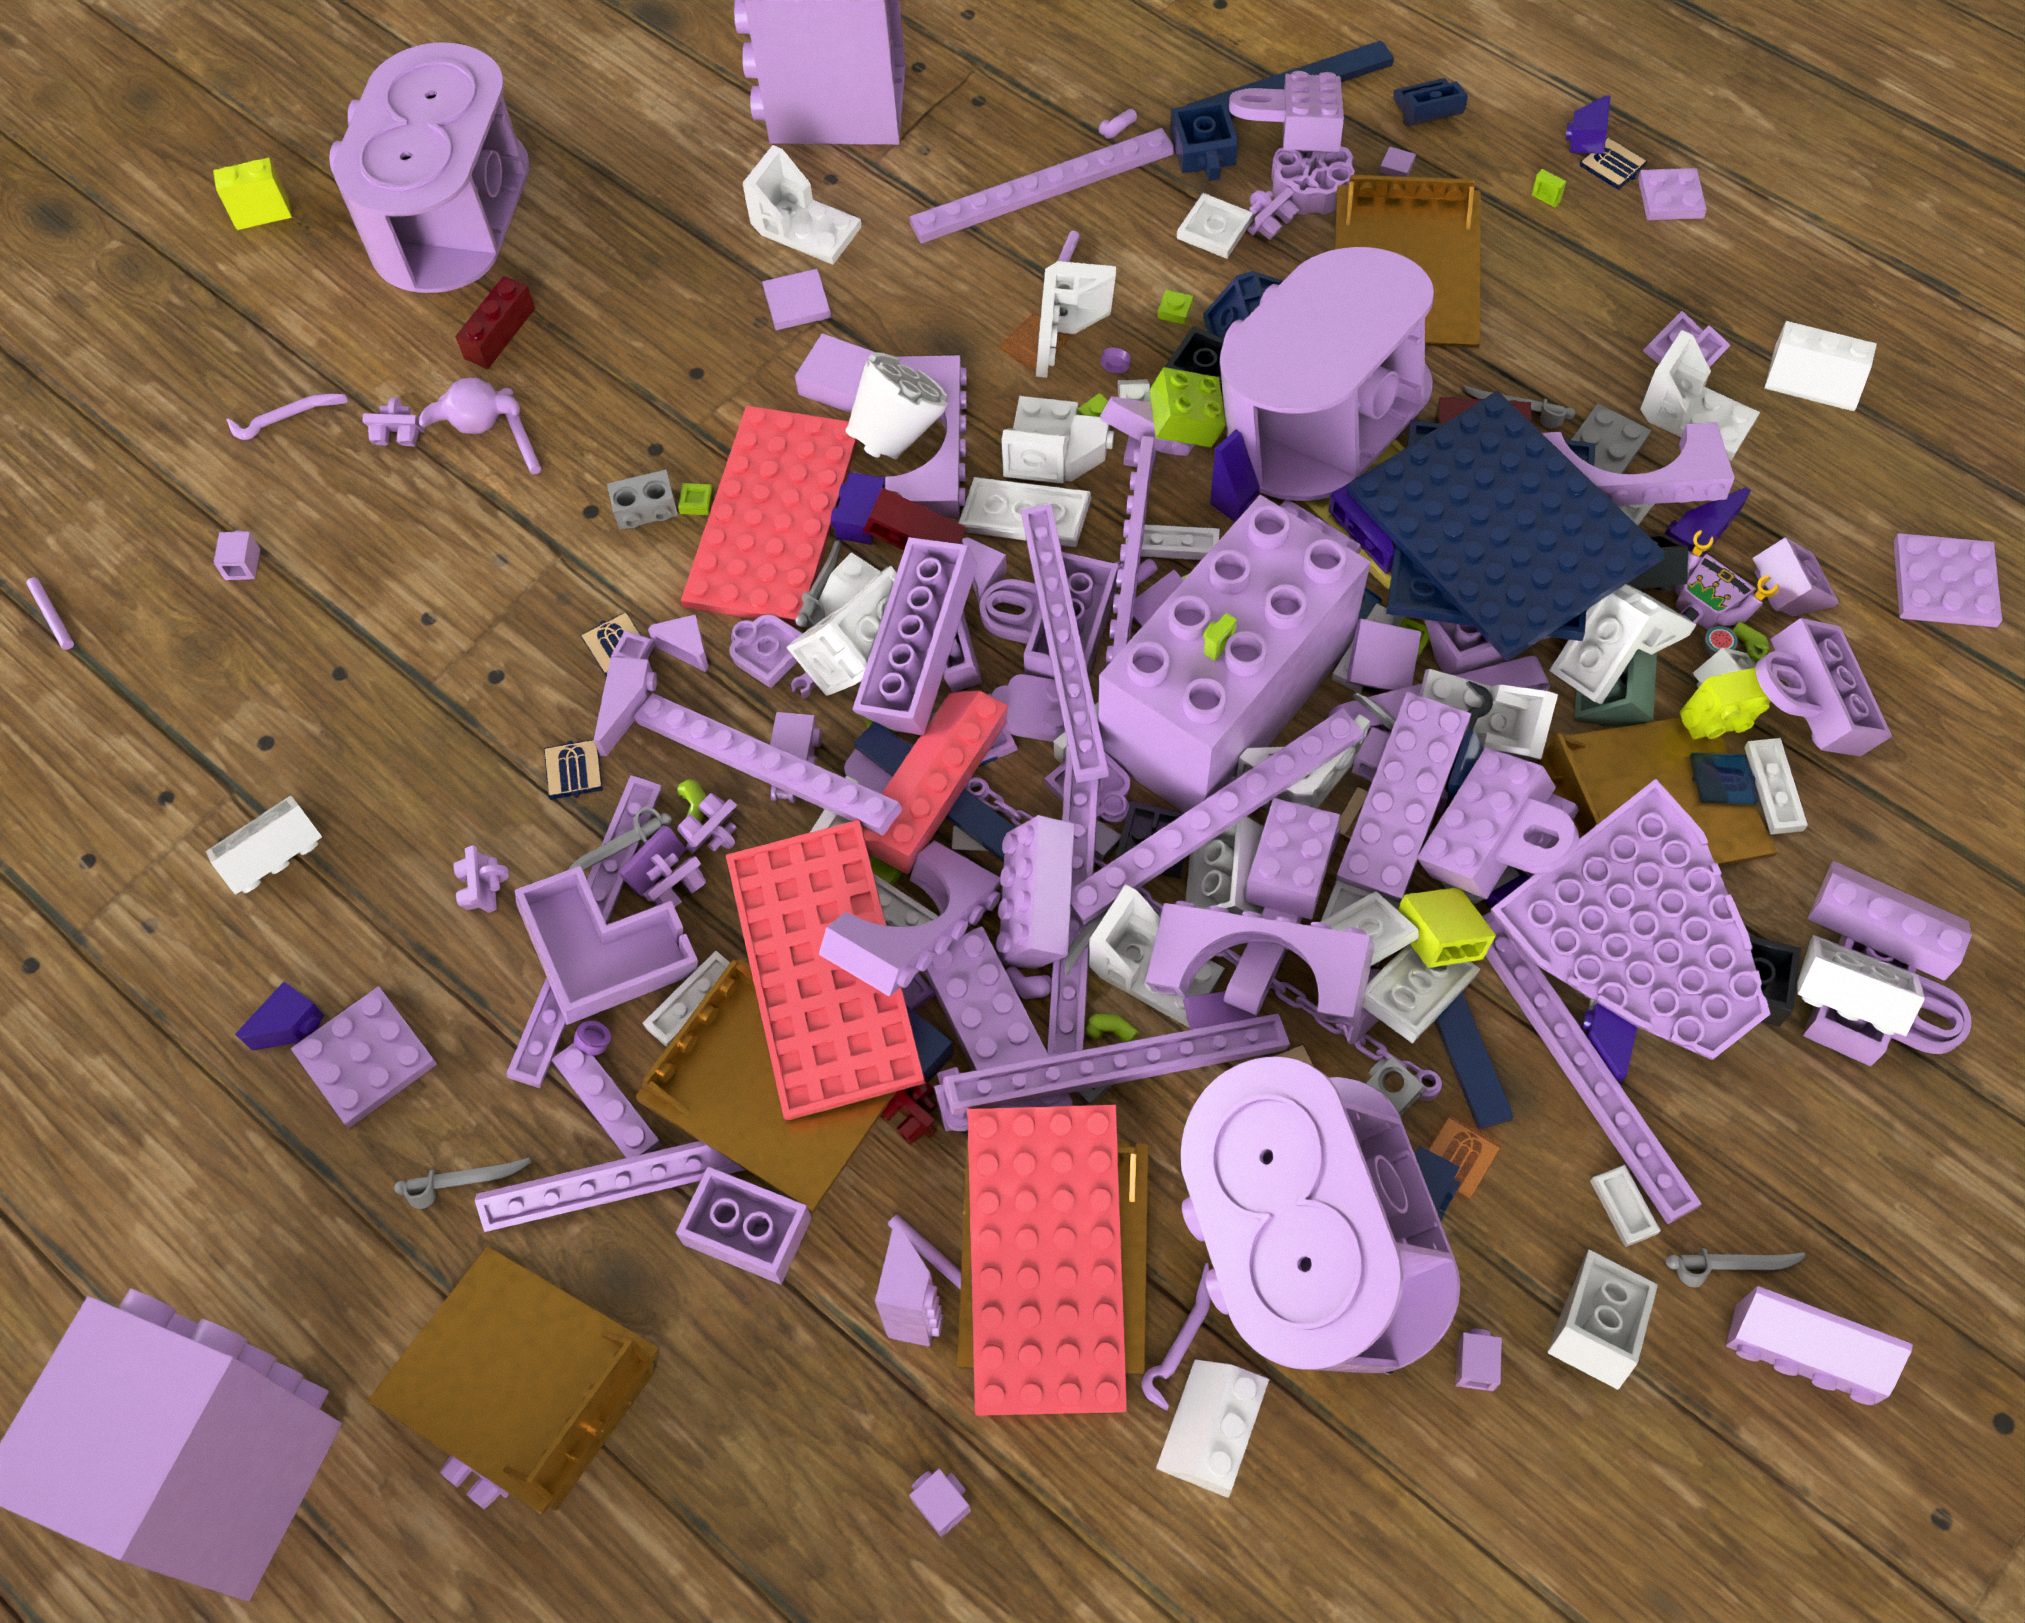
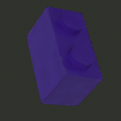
M853 472L849 473L847 482L842 483L840 487L838 508L834 507L831 513L830 522L835 528L836 539L872 545L874 536L862 530L882 487L885 488V478Z

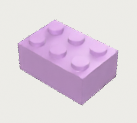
M1273 798L1248 877L1245 902L1312 919L1336 839L1340 814Z
M707 1167L680 1222L676 1235L682 1244L782 1285L812 1217L807 1205Z

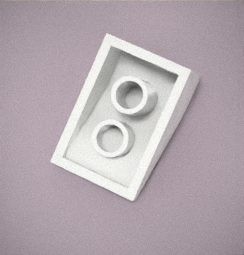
M1588 1250L1556 1324L1547 1353L1619 1390L1638 1364L1658 1284Z

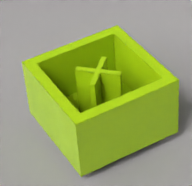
M1163 367L1149 390L1156 438L1211 448L1226 427L1219 377Z

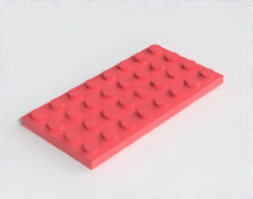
M752 406L745 407L681 598L683 608L757 619L763 615H774L789 625L798 626L795 620L804 604L802 595L805 592H810L817 579L833 527L830 522L831 513L834 507L838 508L840 487L842 483H846L859 441L846 433L845 430L849 421Z
M860 820L727 854L726 859L784 1119L788 1121L925 1084L902 986L889 997L819 955L826 927L845 912L872 923L886 925Z
M1116 1105L967 1109L975 1416L1127 1412Z

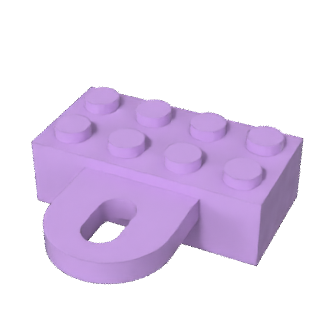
M1295 71L1292 74H1285L1284 90L1249 88L1235 91L1230 95L1229 111L1233 115L1247 120L1283 122V149L1340 152L1344 121L1341 76H1336L1330 72L1308 75V73L1303 71Z
M1062 552L1089 678L1114 595L1116 594L1119 564ZM1015 579L994 583L986 589L980 600L979 607L982 624L991 634L997 637L1027 644L1024 652L1025 675L1055 679L1036 585ZM998 603H1008L1023 607L1025 612L1020 615H1013L994 609V606Z
M1800 618L1770 639L1775 651L1770 652L1756 663L1755 670L1758 682L1767 697L1779 709L1791 715L1802 716L1807 720L1812 730V739L1820 750L1861 757L1893 737L1841 626ZM1779 679L1785 681L1789 687L1783 685Z
M1485 747L1418 854L1417 860L1431 878L1487 899L1508 865L1534 874L1552 872L1565 865L1572 858L1578 847L1579 834L1571 817L1565 811L1546 804L1556 787L1542 765ZM1537 832H1544L1559 838L1558 843L1548 849L1528 843L1530 836Z
M1841 935L1838 942L1841 946L1915 973L1917 969L1844 935ZM1919 975L1925 997L1920 1008L1945 1017L1951 1024V1030H1943L1927 1023L1917 1014L1907 1036L1896 1032L1894 1035H1889L1877 1030L1873 1023L1860 1018L1858 1021L1849 1020L1841 1016L1836 1009L1823 1005V1007H1813L1802 1036L1868 1066H1872L1886 1052L1891 1038L1931 1054H1943L1954 1050L1967 1038L1970 1032L1971 1015L1966 1003L1957 993Z

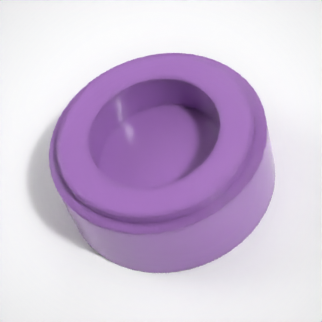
M1107 348L1102 353L1100 364L1111 373H1124L1129 369L1131 356L1120 348Z
M597 1021L581 1023L574 1035L576 1047L588 1055L602 1054L606 1051L611 1040L608 1028Z

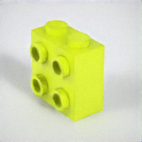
M270 158L213 170L216 191L236 230L292 218L289 198Z
M1756 667L1706 678L1679 711L1682 722L1693 739L1702 737L1713 739L1725 732L1734 730L1736 733L1744 732L1754 725V720L1770 707L1769 703L1771 700L1764 693L1758 682Z
M1459 888L1406 894L1400 901L1397 909L1418 928L1419 939L1410 944L1427 968L1482 960L1496 937L1491 927Z

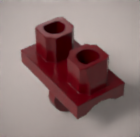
M928 1083L920 1088L917 1086L906 1088L905 1090L911 1097L903 1090L897 1091L880 1115L885 1122L892 1119L899 1111L907 1117L896 1130L909 1145L920 1139L924 1134L930 1138L937 1131L933 1127L935 1120L921 1108L923 1106L931 1113L937 1106L930 1099L934 1088Z

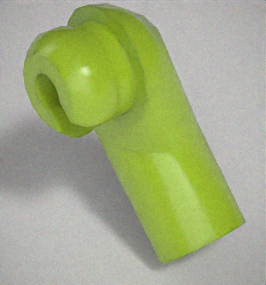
M1738 622L1733 632L1738 639L1745 643L1749 657L1754 662H1758L1769 654L1767 638L1745 623Z
M687 779L678 785V795L682 796L683 799H687L690 804L687 816L691 814L697 821L702 823L704 813L698 807L707 796L699 782Z
M1094 1014L1088 1019L1089 1023L1085 1027L1086 1033L1094 1039L1102 1037L1103 1032H1112L1124 1042L1134 1041L1139 1034L1136 1028L1117 1014Z

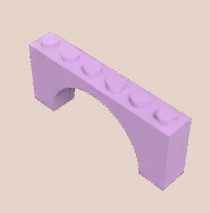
M960 355L897 357L900 360L898 365H905L916 373L918 370H921L939 384L948 395L945 399L948 406L939 417V420L945 427L946 436L940 450L925 465L906 474L885 477V489L896 491L904 498L916 504L925 505L931 511L944 517L960 518V506H965V488H960V481H966L965 463H960V457H966V439H961V433H966V415H961V409H967L966 391H961V386H967V369L961 368Z
M1717 422L1686 424L1679 443L1680 455L1669 465L1644 474H1618L1594 467L1579 458L1568 447L1561 432L1542 433L1618 507L1727 499L1735 478Z
M935 840L918 853L910 881L922 888L933 899L941 916L931 922L918 926L894 927L872 923L845 912L826 927L819 955L889 997L901 986L906 988L919 970L925 971L937 954L942 956L954 939L960 940L971 924L975 926L980 921L984 912L987 910L992 911L996 907L1001 897V893L998 892L1000 877Z
M1176 901V904L1164 903L1145 981L1153 992L1187 997L1188 990L1196 974L1216 954L1242 943H1272L1293 951L1313 970L1319 993L1317 1012L1322 1021L1358 1027L1375 948L1371 936L1367 935L1366 931L1352 927L1346 928L1345 931L1334 930L1330 925L1320 922H1312L1310 926L1297 924L1296 920L1288 917H1277L1276 920L1264 919L1262 915L1250 911H1244L1242 915L1229 913V910L1218 906H1210L1206 910L1196 908L1194 904L1186 901Z

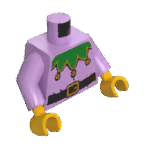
M1702 530L1694 535V548L1692 552L1688 551L1687 584L1676 585V589H1674L1679 596L1675 606L1682 611L1680 615L1695 624H1700L1707 630L1720 625L1726 627L1736 625L1738 622L1744 623L1763 604L1762 600L1765 597L1770 598L1777 595L1779 585L1777 583L1771 590H1764V584L1771 578L1769 575H1765L1759 579L1757 584L1759 590L1754 594L1755 587L1708 554L1702 558L1700 556L1702 552L1712 547L1713 536L1707 545H1699L1697 539L1702 533Z

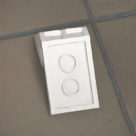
M774 145L771 146L743 182L750 223L762 236L832 265L862 227L860 218L813 200L810 182L784 150Z
M1057 261L1045 269L1036 377L1047 378L1048 366H1054L1056 348H1050V346L1056 347L1057 333L1075 334L1111 315L1116 266Z
M1681 330L1655 370L1640 410L1649 423L1679 437H1682L1686 424L1717 422L1728 459L1732 461L1760 412L1705 387L1711 370L1694 336Z
M1019 396L1013 428L1004 429L1002 435L1003 477L1063 484L1065 482V461L1073 415H1077L1078 402Z
M892 566L885 568L844 607L826 616L786 647L825 696L856 685L862 680L897 574Z
M1625 584L1588 609L1586 612L1583 641L1569 640L1549 671L1594 702L1602 704L1637 649L1652 655L1690 636L1697 624L1650 595Z
M1432 669L1425 670L1419 696L1466 712L1472 707L1481 708L1483 705L1482 699L1476 696L1466 685L1471 680ZM1471 681L1487 688L1493 698L1492 709L1487 715L1477 719L1473 729L1483 748H1490L1526 761L1541 760L1558 694L1544 690L1501 684L1489 686Z
M1359 714L1354 722L1363 731V739L1274 798L1318 809L1354 764L1355 757L1366 739L1370 720ZM1284 747L1247 748L1239 757L1236 779ZM1271 799L1261 807L1269 811L1273 799Z
M1125 884L1090 938L1089 967L1101 979L1189 1027L1183 999L1186 997L1153 992L1145 982L1160 916L1137 890ZM1209 960L1193 979L1187 997L1212 993L1222 978L1225 968Z

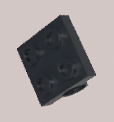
M1130 801L1115 860L1185 813ZM1185 858L1160 875L1180 879Z

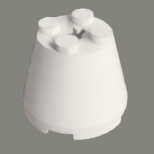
M879 352L872 353L864 365L849 424L845 431L851 437L865 444L864 450L868 454L877 458L883 454L893 459H898L944 413L948 406V403L945 402L948 395L939 384L921 370H918L916 373L905 365H898L900 363L899 358Z

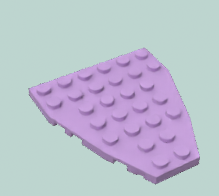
M1657 779L1581 837L1574 855L1565 865L1552 872L1533 875L1490 910L1537 966L1634 1026L1710 1060L1716 1058L1770 1015L1767 1000L1761 990L1760 974L1758 970L1756 971L1752 957V945L1748 932L1731 894H1728L1720 876L1722 873L1718 863L1714 862L1707 846V838L1702 829Z

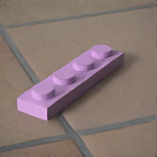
M573 1043L551 1059L626 1158L651 1153L662 1145L593 1055L583 1053Z

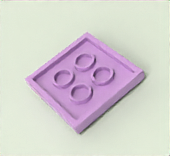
M1901 533L1896 535L1893 542L1900 619L1986 627L1999 626L2002 622L1994 542Z
M379 986L291 1048L292 1052L348 1128L354 1126L437 1065L436 1061Z

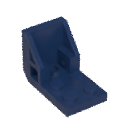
M1255 271L1237 275L1203 313L1207 331L1224 339L1228 328L1234 321L1238 319L1244 321L1260 305L1261 298L1270 285H1280L1284 280Z

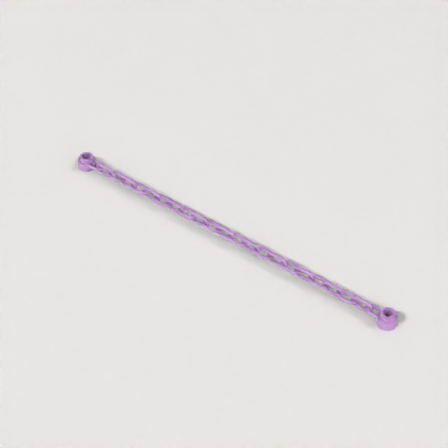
M972 778L965 786L967 791L992 810H999L1011 818L1012 824L1016 827L1022 825L1017 822L1021 820V816L1028 820L1034 818L1022 810L1016 811L1004 803V799L989 789L988 783L981 778ZM973 787L981 788L979 792H973L971 789ZM990 795L997 799L994 801V806L988 803ZM1095 858L1094 863H1096L1102 868L1107 866L1105 863ZM1142 887L1138 888L1137 891L1145 895L1142 897L1161 918L1163 906L1153 900L1148 891ZM1229 948L1215 955L1216 957H1224L1235 964L1236 967L1241 959V956ZM1274 979L1270 988L1275 991L1278 998L1294 1008L1304 1009L1315 1017L1319 1025L1330 1032L1342 1034L1346 1037L1343 1025L1336 1024L1335 1029L1321 1020L1317 1012L1318 1006L1307 1000L1306 995L1290 983L1279 982ZM1286 988H1288L1300 997L1296 998L1295 1003L1281 993H1284ZM1365 1034L1355 1044L1359 1051L1373 1060L1380 1061L1383 1058L1387 1062L1391 1056L1394 1057L1406 1069L1408 1066L1417 1072L1415 1077L1421 1083L1423 1079L1431 1080L1434 1086L1426 1087L1427 1090L1419 1097L1420 1100L1431 1101L1438 1096L1442 1087V1081L1436 1072L1422 1070L1409 1061L1399 1060L1387 1052V1048L1370 1035ZM1366 1040L1380 1048L1376 1051V1055L1363 1047L1366 1044Z

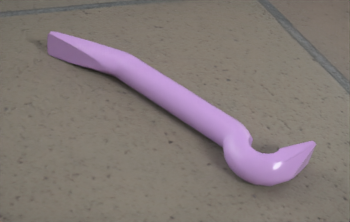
M345 394L311 395L255 417L250 422L249 427L241 429L228 418L227 422L233 436L241 440H248L255 437L263 427L315 406L348 403V399Z
M1209 1263L1205 1264L1195 1305L1163 1363L1150 1368L1142 1378L1141 1384L1145 1396L1165 1410H1168L1169 1405L1159 1390L1153 1386L1152 1382L1156 1378L1166 1380L1174 1374L1208 1313L1211 1298L1206 1286V1274L1209 1271Z

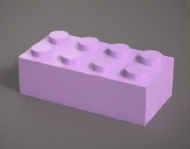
M1038 815L1006 833L1002 843V851L1005 853L1004 868L1000 875V883L1003 886L1002 901L998 908V915L1001 919L1000 934L996 941V948L999 952L998 957L1002 964L1036 970L1068 956L1074 823Z

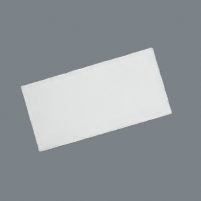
M974 477L959 524L967 527L965 533L1026 540L1021 509L1052 504L1060 545L1076 547L1091 501L1090 491Z
M1409 944L1367 984L1362 1007L1413 1044L1477 976L1480 968L1472 962L1427 968L1414 948Z

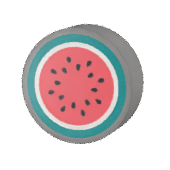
M1724 626L1710 628L1702 641L1704 651L1711 657L1722 648L1735 650L1738 644L1736 634Z

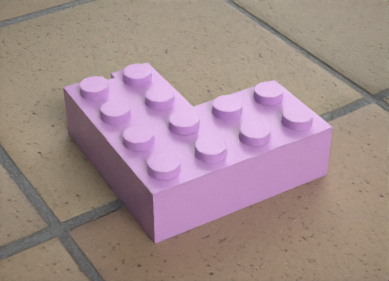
M581 866L515 890L516 905L567 1025L688 978L697 969L698 959L687 935L683 934V926L672 901L606 925Z

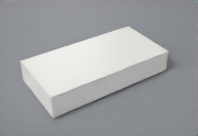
M1626 1165L1591 1179L1590 1182L1624 1247L1659 1234L1661 1230Z

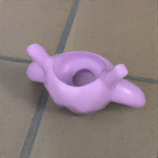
M463 378L454 382L446 393L440 396L438 402L425 407L420 414L419 424L422 428H425L432 423L448 420L461 433L482 434L492 428L499 414H512L513 417H517L520 413V405L512 397L513 391L510 388H504L496 392L490 383L479 378Z

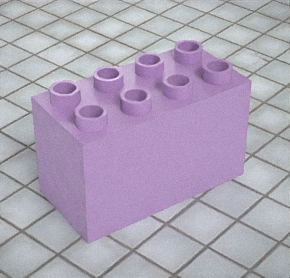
M735 0L734 17L736 31L738 34H750L751 42H744L743 45L744 75L746 78H758L759 86H752L751 88L753 120H765L769 144H899L906 70L900 0Z
M1259 495L1100 673L1098 725L1104 751L1128 776L1184 813L1236 780L1239 757L1247 748L1269 747L1340 662L1350 647L1355 634L1371 561L1262 495ZM1225 613H1228L1237 619L1236 633L1228 638L1224 652L1216 661H1213L1204 655L1205 639H1203V635L1211 622H1218Z
M129 1289L119 1308L87 1296L0 1442V1507L120 1561L249 1602L343 1424L320 1410L329 1391L303 1379V1374L276 1362L277 1358L247 1344L248 1340L243 1336L205 1319H201L199 1323H196L176 1314L175 1308L134 1289Z

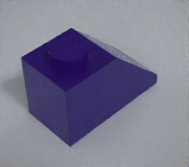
M1603 96L1574 112L1573 123H1567L1565 139L1566 141H1571L1570 152L1604 154L1611 96Z
M283 982L235 1035L251 1050L299 1043L318 1028L324 1014L313 1002L286 982Z
M1596 1002L1592 1010L1586 1009L1581 1029L1586 1030V1037L1617 1082L1621 1084L1628 1072L1637 1027Z

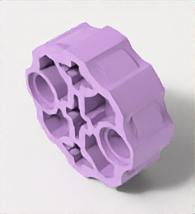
M1342 146L1340 147V152L1285 150L1279 148L1273 158L1271 180L1273 181L1272 193L1276 198L1289 187L1294 192L1290 200L1299 209L1297 214L1318 213L1324 215L1336 210L1337 186L1347 185L1350 176L1355 173L1353 169L1354 157L1348 148Z

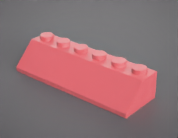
M982 691L953 692L948 694L927 725L924 736L921 735L882 792V795L898 801L903 810L884 835L862 826L868 854L907 875L915 864L918 853L926 848L1005 727L1008 711L1007 704Z

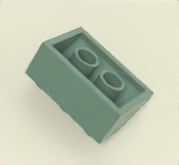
M1637 649L1602 704L1594 702L1576 689L1574 719L1578 722L1612 727H1623L1653 721L1657 652L1651 655Z

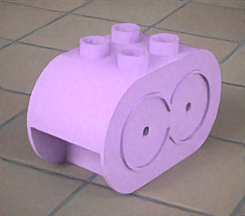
M444 42L423 44L403 50L384 61L370 76L361 99L351 101L348 109L349 127L343 141H335L330 150L332 173L374 269L388 283L407 291L420 293L450 291L464 287L486 274L494 265L499 255L530 170L527 151L524 145L516 138L503 98L504 78L502 72L490 56L470 46Z
M1348 247L1319 254L1300 264L1280 285H1270L1264 292L1260 305L1244 321L1238 319L1228 328L1220 353L1227 437L1235 430L1241 433L1260 487V493L1293 501H1310L1331 497V493L1362 476L1428 403L1432 394L1433 380L1431 372L1425 363V317L1432 308L1434 290L1427 273L1412 260L1395 252L1371 247Z
M1285 1057L1253 1059L1236 1065L1217 1077L1204 1090L1193 1106L1184 1129L1181 1145L1182 1174L1190 1197L1182 1202V1213L1186 1225L1193 1236L1199 1241H1205L1214 1267V1269L1209 1270L1206 1274V1286L1216 1308L1221 1313L1230 1315L1231 1321L1239 1334L1254 1350L1267 1359L1290 1368L1355 1373H1384L1403 1368L1423 1357L1441 1340L1452 1323L1459 1303L1460 1277L1454 1255L1408 1136L1393 1104L1385 1095L1368 1084L1348 1078H1328L1320 1070L1307 1063Z

